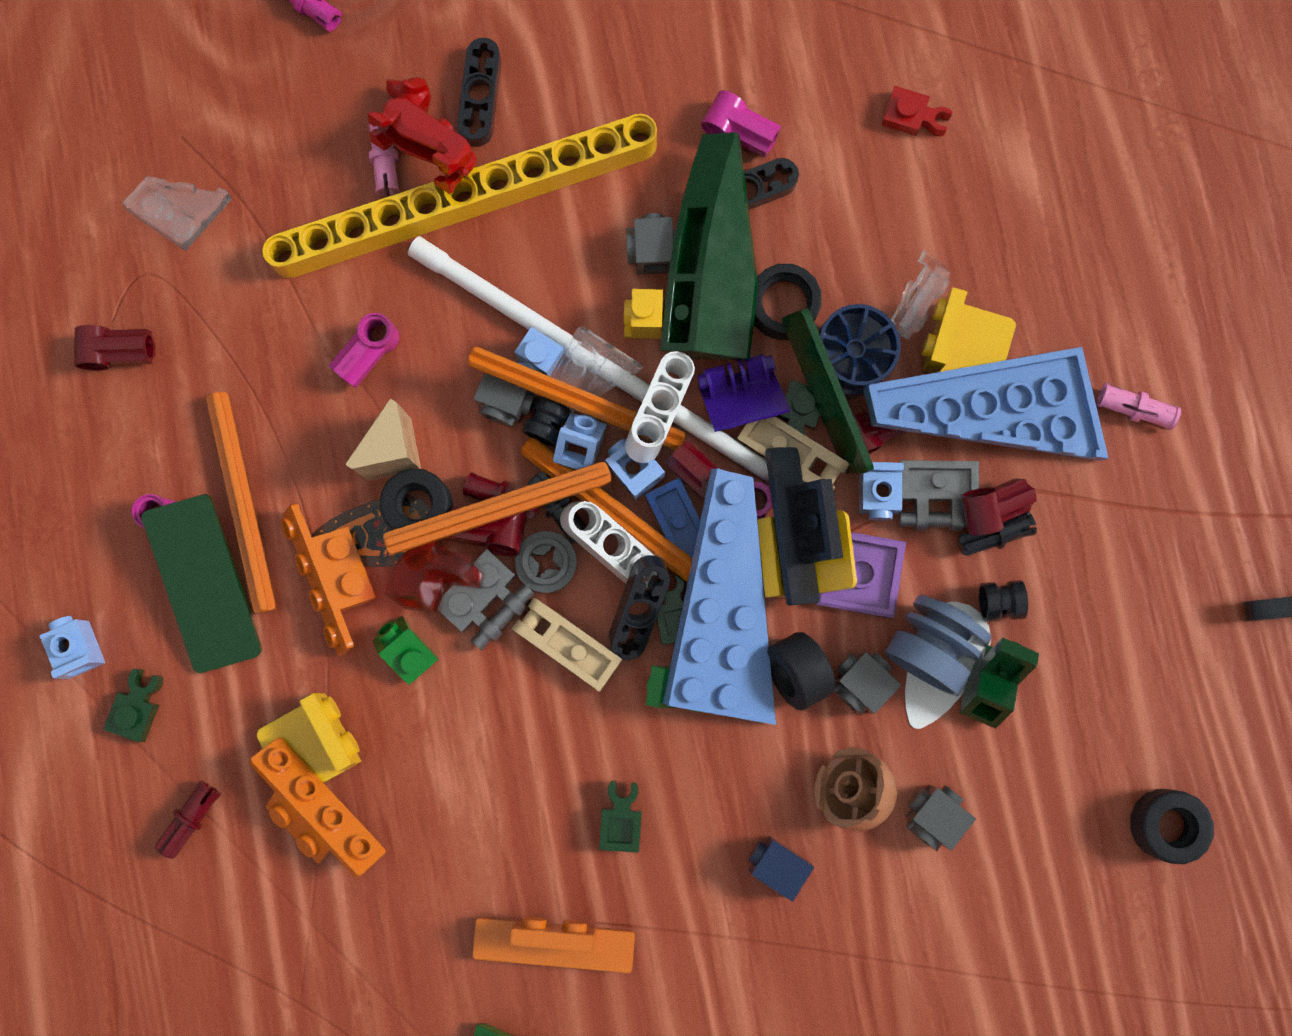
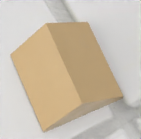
M391 398L345 464L368 481L391 477L400 471L410 468L421 469L412 419Z

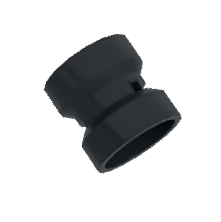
M537 396L532 406L533 416L531 419L526 420L522 432L531 438L538 439L544 444L556 447L559 429L563 423H566L571 410L551 399Z
M1022 580L1008 581L1006 585L1000 587L995 582L981 583L979 587V607L982 619L985 622L998 621L1002 615L1008 616L1012 620L1025 619L1028 614V596L1024 582Z

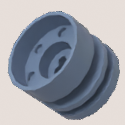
M918 595L913 605L922 615L908 612L905 616L906 621L917 630L916 635L901 630L896 631L884 654L902 669L927 684L952 696H958L971 675L970 671L958 661V658L962 656L971 660H979L982 654L972 644L987 647L992 639L991 634L976 623L970 615L959 608L928 596Z

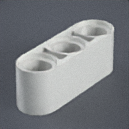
M678 351L669 352L662 358L625 442L626 453L636 462L647 463L654 460L665 441L695 370L693 361L685 353ZM667 373H675L680 379H674ZM653 404H661L667 411L658 410ZM638 435L648 436L652 439L653 443L641 441Z
M592 502L570 503L561 513L560 522L564 531L624 583H627L632 566L638 559L653 555ZM580 508L586 510L589 515V524L584 530L577 529L573 521L575 512ZM609 534H613L618 541V548L612 555H608L603 548V541ZM652 571L650 576L644 577L646 588H648L650 577L657 575L656 571Z

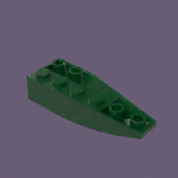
M737 132L702 134L684 192L674 237L660 350L666 353L682 352L691 359L750 360L758 280L740 135Z

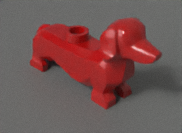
M419 77L408 80L404 79L403 81L387 79L386 90L392 99L383 104L382 113L375 111L367 113L369 124L374 127H382L370 132L371 143L384 151L395 143L402 152L437 165L445 176L439 175L434 178V184L448 194L453 193L456 185L463 178L467 177L476 165L477 158L471 150L470 144L463 136L454 131L453 126L445 118L437 120L427 114L431 102V93L425 79Z

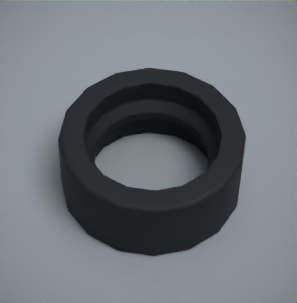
M776 264L765 269L757 277L758 289L754 326L764 335L776 340H789L783 323L772 320L765 313L762 303L765 290L771 284L779 281L791 282L798 285L804 291L807 298V308L815 322L822 305L821 289L816 278L805 268L795 264Z

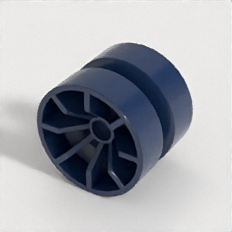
M864 304L842 307L831 314L818 329L846 399H853L864 395L863 388L881 382L892 372L898 362L901 343L897 328L885 313L875 307Z

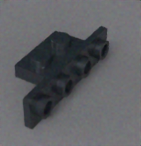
M796 447L769 448L765 450L786 604L793 606L817 603L820 597L815 563L843 558L832 479H819L803 483L798 449Z

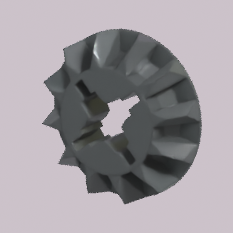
M550 531L537 532L527 537L521 543L519 555L515 557V568L520 580L531 590L547 594L563 589L574 577L577 566L576 553L571 543L562 535ZM554 547L552 560L561 570L547 569L539 578L540 564L531 556L534 554L545 557L548 552L551 553Z

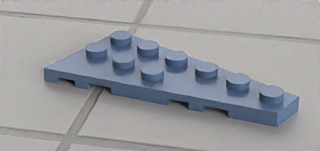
M1082 347L880 382L863 388L871 426L1098 461L1109 459Z
M711 469L663 704L776 725L771 665L767 653L769 644L753 477L721 469Z

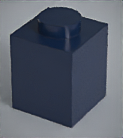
M771 836L766 843L760 840L748 858V861L752 863L749 868L751 875L792 902L814 869V866L809 861Z

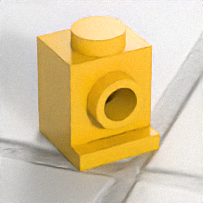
M632 289V300L624 301V338L662 339L663 290Z

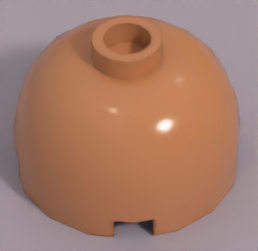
M850 747L838 750L832 755L835 759L827 767L822 765L818 771L814 785L817 808L824 813L828 822L839 828L857 832L874 829L887 820L894 810L897 799L895 777L885 762L865 749Z

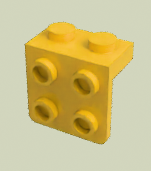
M952 287L945 298H938L932 320L937 322L933 334L928 333L923 345L921 355L926 356L922 371L937 373L1005 361L1016 328L1015 321L1009 317L965 305L964 302L968 291Z
M837 510L843 558L815 563L819 594L852 589L857 584L850 520L848 513L845 511ZM774 517L757 519L765 597L785 598Z
M313 693L300 700V707L262 727L257 732V738L262 748H265L276 738H282L323 783L362 762L357 754L360 750L355 738L349 731H345L339 720L341 717L340 710L335 701L330 696L327 697L326 693Z

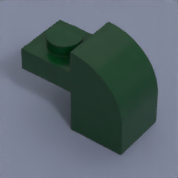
M1001 638L994 647L988 645L981 651L982 656L979 660L975 661L970 672L971 675L965 685L960 714L995 729L1014 711L1018 685L1037 667L1039 653L1005 638Z

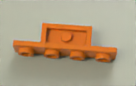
M299 504L289 505L281 520L283 533L288 541H293L297 552L295 555L296 566L301 576L307 577L311 587L309 591L310 602L313 609L322 615L325 623L323 634L328 646L335 648L338 656L346 654L354 647L341 612L373 601L376 598L349 528L344 527L311 537Z
M276 738L251 758L249 764L275 791L265 806L269 811L270 818L278 827L285 828L294 837L298 849L305 856L312 857L319 864L332 853L355 878H359L385 854V848L282 738Z
M525 916L522 918V921L479 917L475 924L472 956L475 960L631 973L633 968L635 932L631 930L587 927V922L580 920H564L563 924L547 923L546 918Z

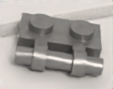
M901 460L899 463H904V471L902 472V501H914V512H899V527H914V531H927L928 527H948L949 531H962L963 528H967L961 495L967 491L979 488V461ZM929 501H949V511L929 512Z
M486 549L439 599L434 607L463 633L473 622L477 624L481 630L471 641L482 651L491 640L496 642L503 634L501 630L516 614L520 616L526 610L525 604L535 593L524 583L514 594L510 592L506 587L515 579L516 575ZM499 597L505 604L489 620L483 612Z

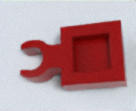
M894 86L882 126L917 136L920 127H924L935 136H944L948 127L937 124L935 119L942 118L949 121L952 111L946 107H927L930 96Z

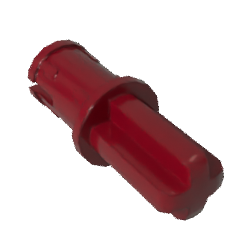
M471 472L465 481L463 495L484 501L517 489L509 487V482L503 481L501 484ZM540 507L522 513L527 518L533 519Z
M199 781L198 786L181 810L176 809L174 811L175 818L155 845V849L162 856L170 859L175 858L192 833L202 828L200 822L217 798L221 796V793L216 788L211 786L209 789L208 783Z

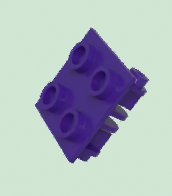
M760 354L750 358V360H745L746 371L742 360H737L739 373L735 374L731 364L726 363L728 376L725 375L723 365L704 369V374L697 375L698 387L715 432L791 412L774 373L775 363L772 355L765 357L764 354Z

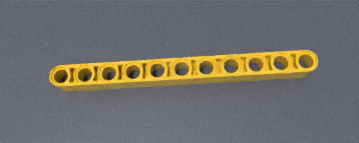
M634 114L473 168L468 176L456 185L451 194H448L436 186L434 182L275 234L264 243L262 249L263 257L281 277L295 278L647 160L653 156L657 148L656 123L648 115ZM637 133H644L649 138L644 142H637L632 139V136ZM601 145H610L614 148L608 154H601L596 151ZM569 156L579 159L572 166H566L561 163L564 158ZM532 168L543 170V173L536 178L526 176L528 170ZM496 180H505L508 182L507 185L500 190H494L490 188L492 183ZM467 191L472 193L471 197L465 202L455 201V197L461 192ZM428 203L436 204L435 209L429 214L419 213L423 205ZM391 215L400 216L399 221L393 226L384 225L385 220ZM364 227L363 233L360 236L349 238V233L352 229ZM328 239L327 245L324 248L313 250L314 244L318 240ZM289 250L292 251L288 260L278 262V257L281 253Z

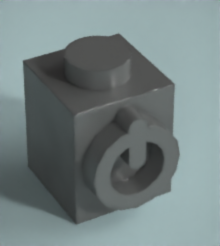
M650 213L643 215L641 219H634V228H626L628 264H636L637 275L669 273L676 230H673L672 217H664V215L659 213Z
M484 373L473 399L477 406L480 407L479 414L498 424L513 427L514 422L521 423L524 414L528 416L531 414L537 394Z
M863 652L857 657L851 653L836 669L840 675L835 680L837 685L834 692L845 704L861 716L865 711L868 714H875L897 691L901 684L888 673L892 667L876 652L871 656L867 652Z
M929 785L926 790L920 788L910 799L908 807L911 810L906 817L911 821L906 827L935 851H938L941 846L952 851L976 818L960 806L964 799L949 787L944 785L940 790Z

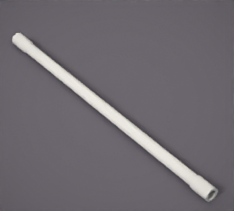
M418 236L412 242L408 250V256L433 272L442 274L529 330L533 327L564 347L565 354L640 402H643L650 386L649 384L451 259L446 252L424 238ZM653 404L658 410L667 411L663 405ZM679 406L673 423L769 483L767 463L764 457L723 431L715 432L712 424L684 406Z

